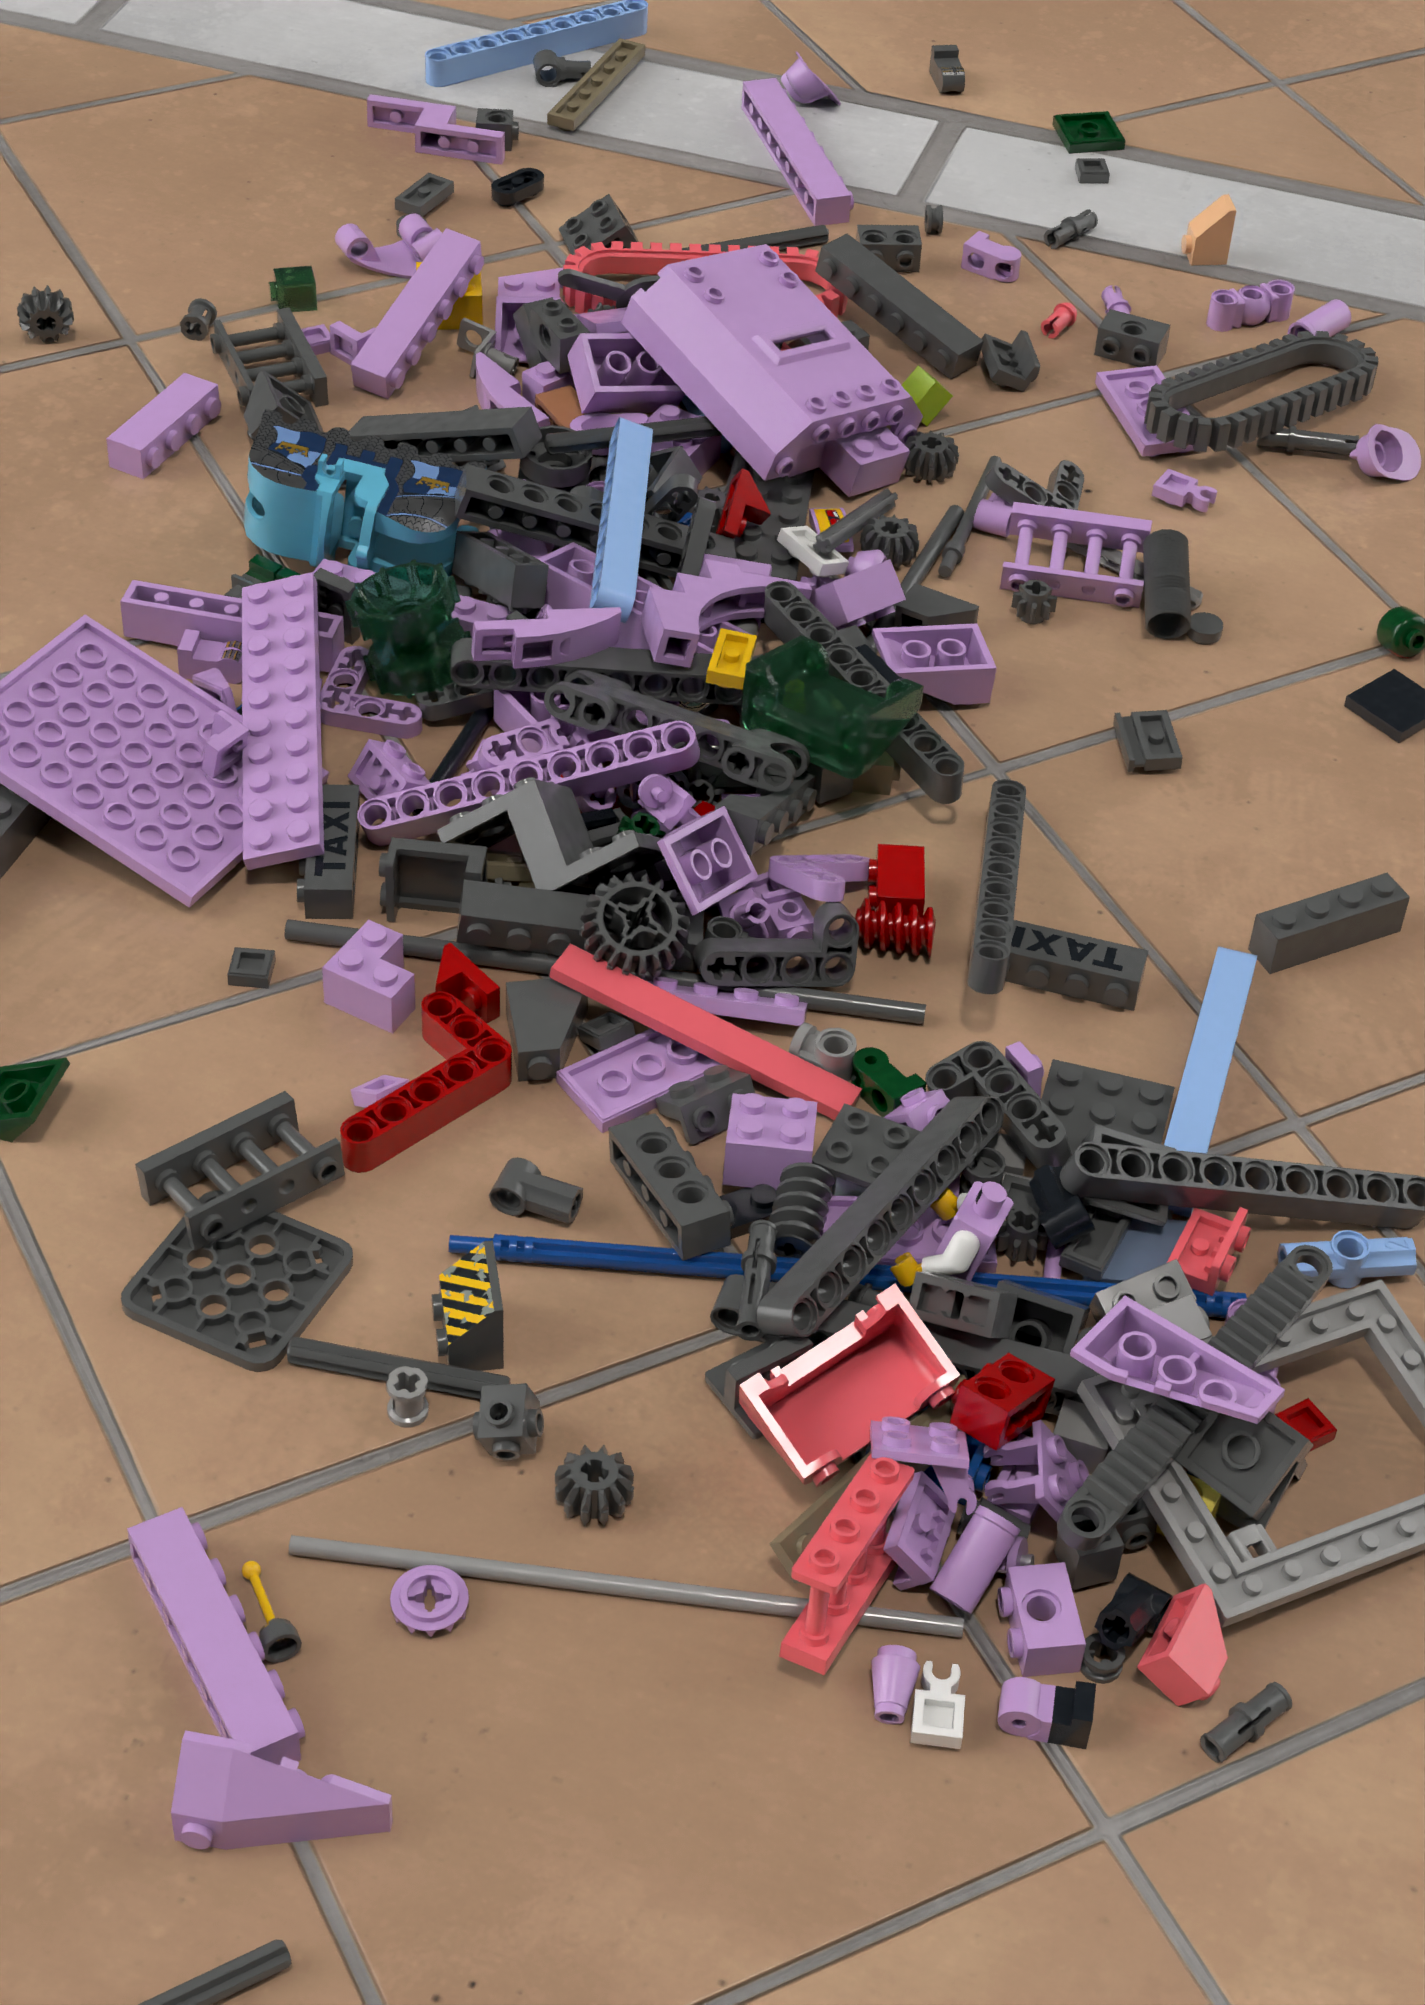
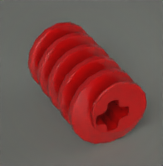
M864 898L860 908H857L855 919L859 925V938L860 936L863 937L865 949H871L875 940L879 939L881 951H887L891 942L894 941L897 953H903L906 945L910 943L913 955L917 956L923 945H926L928 956L931 958L936 926L933 907H927L923 917H919L917 905L912 904L907 915H903L902 906L899 902H896L891 913L887 912L884 900H880L874 911L871 909L869 898Z

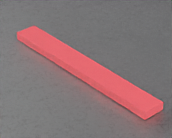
M571 943L551 967L549 978L723 1065H727L731 1069L750 1074L751 1079L789 1098L795 1097L805 1101L818 1102L817 1112L833 1120L836 1119L844 1103L854 1107L860 1097L862 1088L631 973L623 975L622 969L617 966L613 970H609L606 968L607 961L602 959L597 962L593 959V954Z

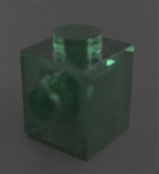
M312 266L273 269L274 281L268 282L270 301H276L278 309L290 308L291 312L317 310L316 281Z

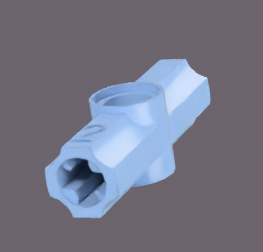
M1352 1230L1337 1232L1331 1241L1280 1243L1277 1251L1279 1263L1297 1246L1311 1245L1323 1250L1329 1256L1333 1267L1328 1281L1334 1286L1347 1289L1357 1286L1362 1278L1414 1275L1417 1267L1416 1247L1412 1238L1367 1239L1361 1233ZM1303 1262L1297 1263V1267L1302 1274L1310 1277L1318 1276L1317 1270L1312 1265Z

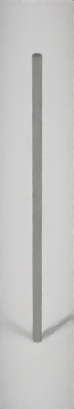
M295 1535L291 1536L289 1542V1555L410 1570L424 1565H437L448 1568L459 1576L790 1617H799L809 1602V1599ZM869 1606L857 1625L962 1638L964 1618Z

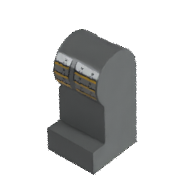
M932 45L929 72L939 93L964 91L965 72L958 58L959 49L957 45Z

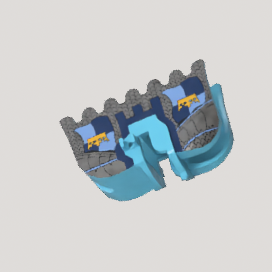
M270 409L264 410L259 430L248 457L247 478L250 492L245 499L244 511L246 536L256 546L283 557L309 561L310 566L317 567L323 559L335 561V552L338 547L352 550L348 557V565L368 569L379 574L405 579L417 584L438 582L449 578L453 574L456 531L478 532L476 527L462 525L457 528L460 519L455 517V491L466 464L487 469L486 464L471 461L467 462L464 466H455L452 464V458L445 453H434L429 458H422L418 455V449L409 444L399 445L396 449H387L384 447V440L377 436H367L360 441H355L350 438V432L345 428L335 427L328 432H320L316 429V423L310 419H299L293 424H287L282 421L283 415ZM346 479L347 481L344 501V496L338 493V490L341 487L343 481Z

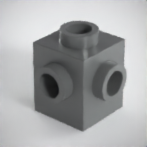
M527 1383L488 1385L481 1388L480 1410L475 1412L473 1416V1433L476 1440H479L487 1452L497 1459L515 1460L523 1454H536L537 1437H541L543 1434L544 1418L539 1408L540 1401Z

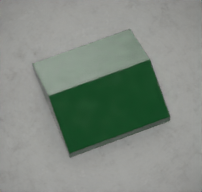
M67 1058L0 1067V1140L13 1142L36 1121L70 1065Z

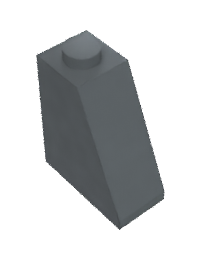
M551 978L506 982V1016L518 1082L556 1078V1072L564 1068L578 1035L577 1027L582 1025L588 1011L587 996Z

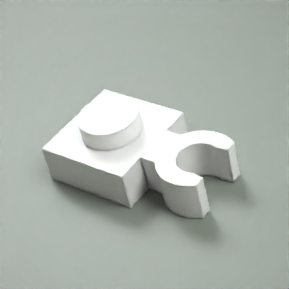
M926 1661L921 1678L924 1690L915 1689L910 1743L961 1749L965 1695L955 1694L960 1681V1667L958 1664H952L950 1677L938 1679L932 1673L933 1661Z

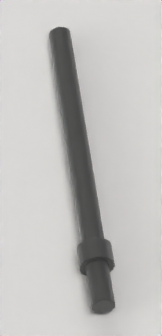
M998 456L990 457L952 540L948 541L942 552L943 560L938 569L942 577H949L955 565L961 562L965 554L964 545L973 528L976 509L982 499H986L990 491L985 483V476L996 463L1002 462Z

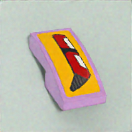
M843 508L809 509V523L816 534H820L846 516ZM852 537L836 547L835 550L837 552H853L854 544Z

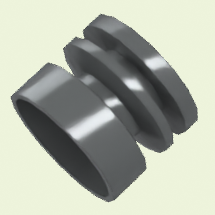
M553 425L539 427L542 438L524 458L520 459L518 478L569 493L577 486L588 485L592 450L550 455L544 447L547 434L576 430Z

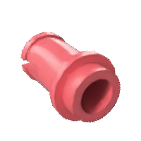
M1068 302L1057 304L1054 308V313L1041 323L1043 334L1046 336L1054 329L1048 338H1055L1065 327L1073 325L1077 318L1075 306Z

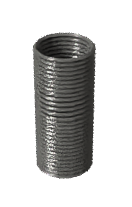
M1172 529L1155 531L1143 541L1145 628L1151 635L1162 639L1180 637L1188 632L1191 627L1189 543L1184 534Z

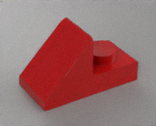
M742 468L731 480L716 534L733 539L735 537L740 538L747 521L762 525L771 515L748 470Z
M451 942L444 945L435 992L443 991L454 995L486 1023L500 1017V987Z

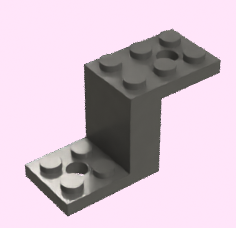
M535 777L518 781L513 785L514 790L504 795L497 794L484 799L481 802L482 806L472 812L465 811L452 816L449 819V824L437 830L441 842L487 848L516 834L535 888L566 893L594 895L597 886L601 883L608 886L610 879L614 875L622 881L630 872L634 875L665 859L657 844L661 839L660 837H655L652 834L637 833L634 830H626L612 837L613 843L603 848L593 847L572 789L555 784L554 782L537 780Z

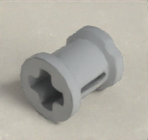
M408 1366L396 1368L389 1374V1379L386 1382V1390L391 1397L387 1405V1414L389 1419L400 1427L411 1428L418 1426L428 1416L429 1404L424 1397L428 1387V1379L426 1374L419 1368Z

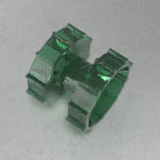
M411 560L410 563L386 569L381 567L379 572L369 576L361 583L354 584L355 590L352 593L351 600L346 601L345 604L352 626L359 627L364 641L372 640L368 655L363 656V661L370 681H376L381 695L390 693L406 696L407 699H411L415 693H429L435 690L443 691L445 686L454 682L450 674L452 646L462 638L472 637L470 631L463 630L458 617L452 618L451 614L454 611L455 603L460 602L461 599L454 576L448 577L442 563L434 565Z

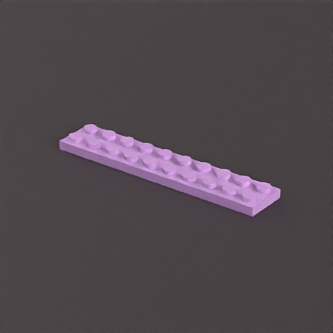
M313 572L242 588V725L249 729L246 746L242 749L243 861L247 870L324 854L317 581Z

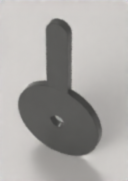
M563 269L558 273L560 285L616 301V309L627 307L631 296L640 288L647 291L660 279L659 276H646L624 285L573 269Z

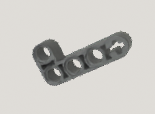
M826 902L815 913L812 939L707 938L699 942L694 948L693 961L704 980L710 985L843 986L851 980L855 972L859 925L850 911L841 902ZM841 918L844 919L840 928L833 931L829 930L833 921ZM798 956L801 957L798 965L793 968H786V964L790 959ZM753 957H762L761 962L757 966L752 968L746 967L748 961ZM840 957L836 966L828 969L825 968L826 963L830 959Z
M986 1041L971 1043L934 1064L927 1071L925 1081L928 1091L942 1089L949 1100L954 1097L995 1096L998 1098L1004 1111L1002 1129L1036 1169L1047 1164L1053 1167L1062 1166L1063 1168L1071 1157V1149L1063 1123L992 1043Z

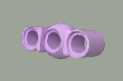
M1272 280L1267 284L1261 283L1260 287L1247 285L1238 291L1234 288L1216 290L1211 294L1206 324L1215 331L1224 332L1232 330L1234 327L1240 328L1241 324L1254 326L1263 320L1267 323L1285 321L1290 315L1295 287L1285 280Z

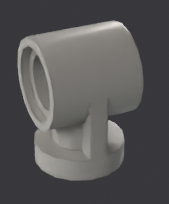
M804 1022L797 1029L792 1039L789 1053L849 1082L853 1072L852 1060L856 1053L857 1042L854 1035L845 1029L828 1028L820 1032L816 1026Z

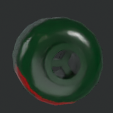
M1400 606L1389 610L1381 617L1376 633L1378 641L1385 649L1398 657L1412 658L1425 648V618L1410 608Z

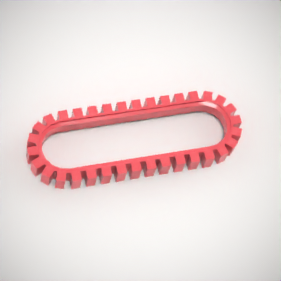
M611 241V248H605L602 242L591 243V250L582 246L575 250V255L569 254L563 269H573L593 276L599 274L658 275L657 273L667 264L725 252L721 251V245L709 244L708 251H702L701 244H689V250H682V243H670L669 250H662V243L650 242V249H643V242H631V248H623V241ZM728 245V252L740 249V245ZM769 246L798 275L800 280L810 281L822 286L826 290L815 296L836 318H838V315H843L846 310L848 297L815 272L819 251L807 249L805 255L799 254L798 247H787L785 254L779 253V247ZM563 286L565 302L569 307L575 306V312L579 314L587 313L588 309L595 310L599 302L602 305H614L616 309V301Z

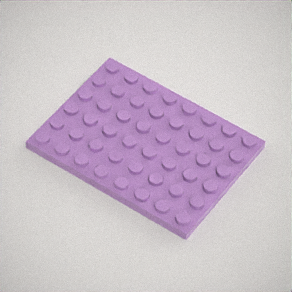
M83 615L0 680V783L189 908L243 859L242 758L214 778L201 770L204 758L203 747L211 736L215 713L223 710L241 724L242 715L87 615ZM322 768V784L327 783L329 772Z

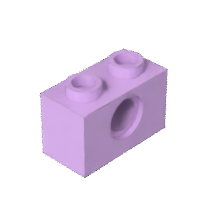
M1065 1562L1008 1567L1005 1585L998 1588L997 1601L1001 1617H1008L1010 1628L1007 1631L1008 1650L1011 1658H1018L1022 1677L1080 1672L1086 1642Z

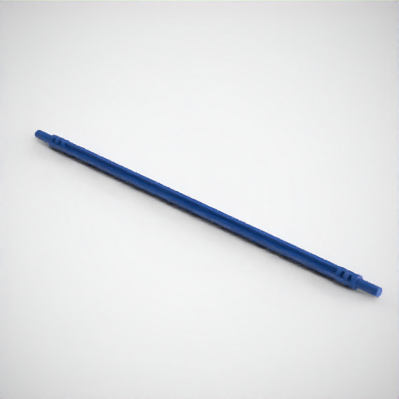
M494 1234V1238L450 1235L449 1252L468 1254L483 1241L493 1240L496 1261L727 1278L734 1274L744 1275V1271L741 1268L743 1254L711 1251L683 1261L674 1248ZM777 1257V1268L774 1274L771 1275L770 1282H778L800 1258ZM876 1264L859 1282L863 1285L867 1282L871 1283L873 1290L881 1291L886 1290L893 1284H896L901 1292L911 1293L913 1285L908 1287L902 1286L890 1271L892 1267L890 1265ZM975 1272L971 1282L997 1288L998 1281L1006 1279L1086 1306L1090 1305L1095 1293L1118 1284ZM1192 1289L1197 1298V1305L1206 1312L1208 1317L1226 1318L1228 1307L1232 1302L1238 1299H1248L1246 1293L1215 1291L1214 1295L1211 1296Z

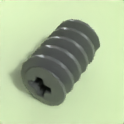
M798 1162L790 1164L782 1170L780 1183L776 1190V1198L772 1205L773 1212L768 1220L775 1224L776 1230H778L774 1253L779 1257L801 1258L821 1237L819 1232L823 1230L825 1225L823 1217L827 1215L829 1210L827 1202H830L833 1194L830 1187L835 1183V1180L828 1170L819 1165L809 1162Z

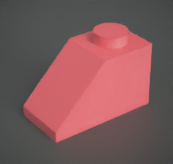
M1206 1583L1173 1596L1137 1666L1178 1707L1196 1700L1204 1701L1211 1697L1220 1685L1221 1680L1219 1676L1228 1659L1213 1592Z

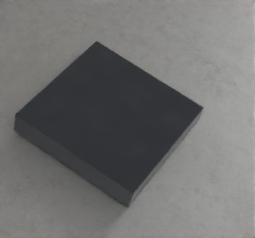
M1396 669L1387 672L1346 696L1344 704L1346 708L1398 743L1425 728V689Z

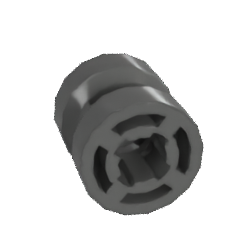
M985 1146L962 1171L959 1194L968 1193L976 1181L982 1183L991 1181L1002 1186V1178L1006 1167L1003 1155L996 1149Z

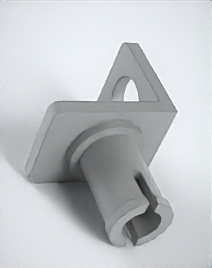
M463 318L460 322L457 345L474 353L469 376L472 378L476 377V354L479 352L485 354L513 376L517 370L519 358L494 348L497 331ZM468 330L476 331L481 336L482 343L480 345H475L468 340L466 334Z

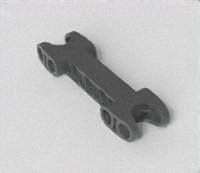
M577 670L572 672L565 678L564 682L552 685L544 696L545 707L552 716L591 731L607 729L622 735L673 721L687 722L696 733L700 748L698 761L723 769L726 775L734 780L768 791L779 792L785 790L792 784L795 777L800 776L807 770L810 764L809 751L798 741L765 729L756 728L750 731L634 692L625 682L592 671ZM575 678H581L585 680L588 685H580L572 682ZM555 691H563L564 696L570 702L567 710L560 709L555 704ZM636 710L642 711L647 716L648 725H643L638 721ZM707 734L717 738L720 745L719 749H714L708 744ZM679 742L675 744L673 748H683L688 743ZM794 750L800 755L802 760L800 768L795 769L791 760L784 755L785 751ZM769 775L786 777L785 782L777 783L771 780Z

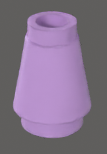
M885 1645L878 1649L877 1656L871 1660L874 1717L879 1722L885 1724H900L904 1722L905 1713L920 1671V1665L916 1662L917 1654L910 1648L900 1645Z

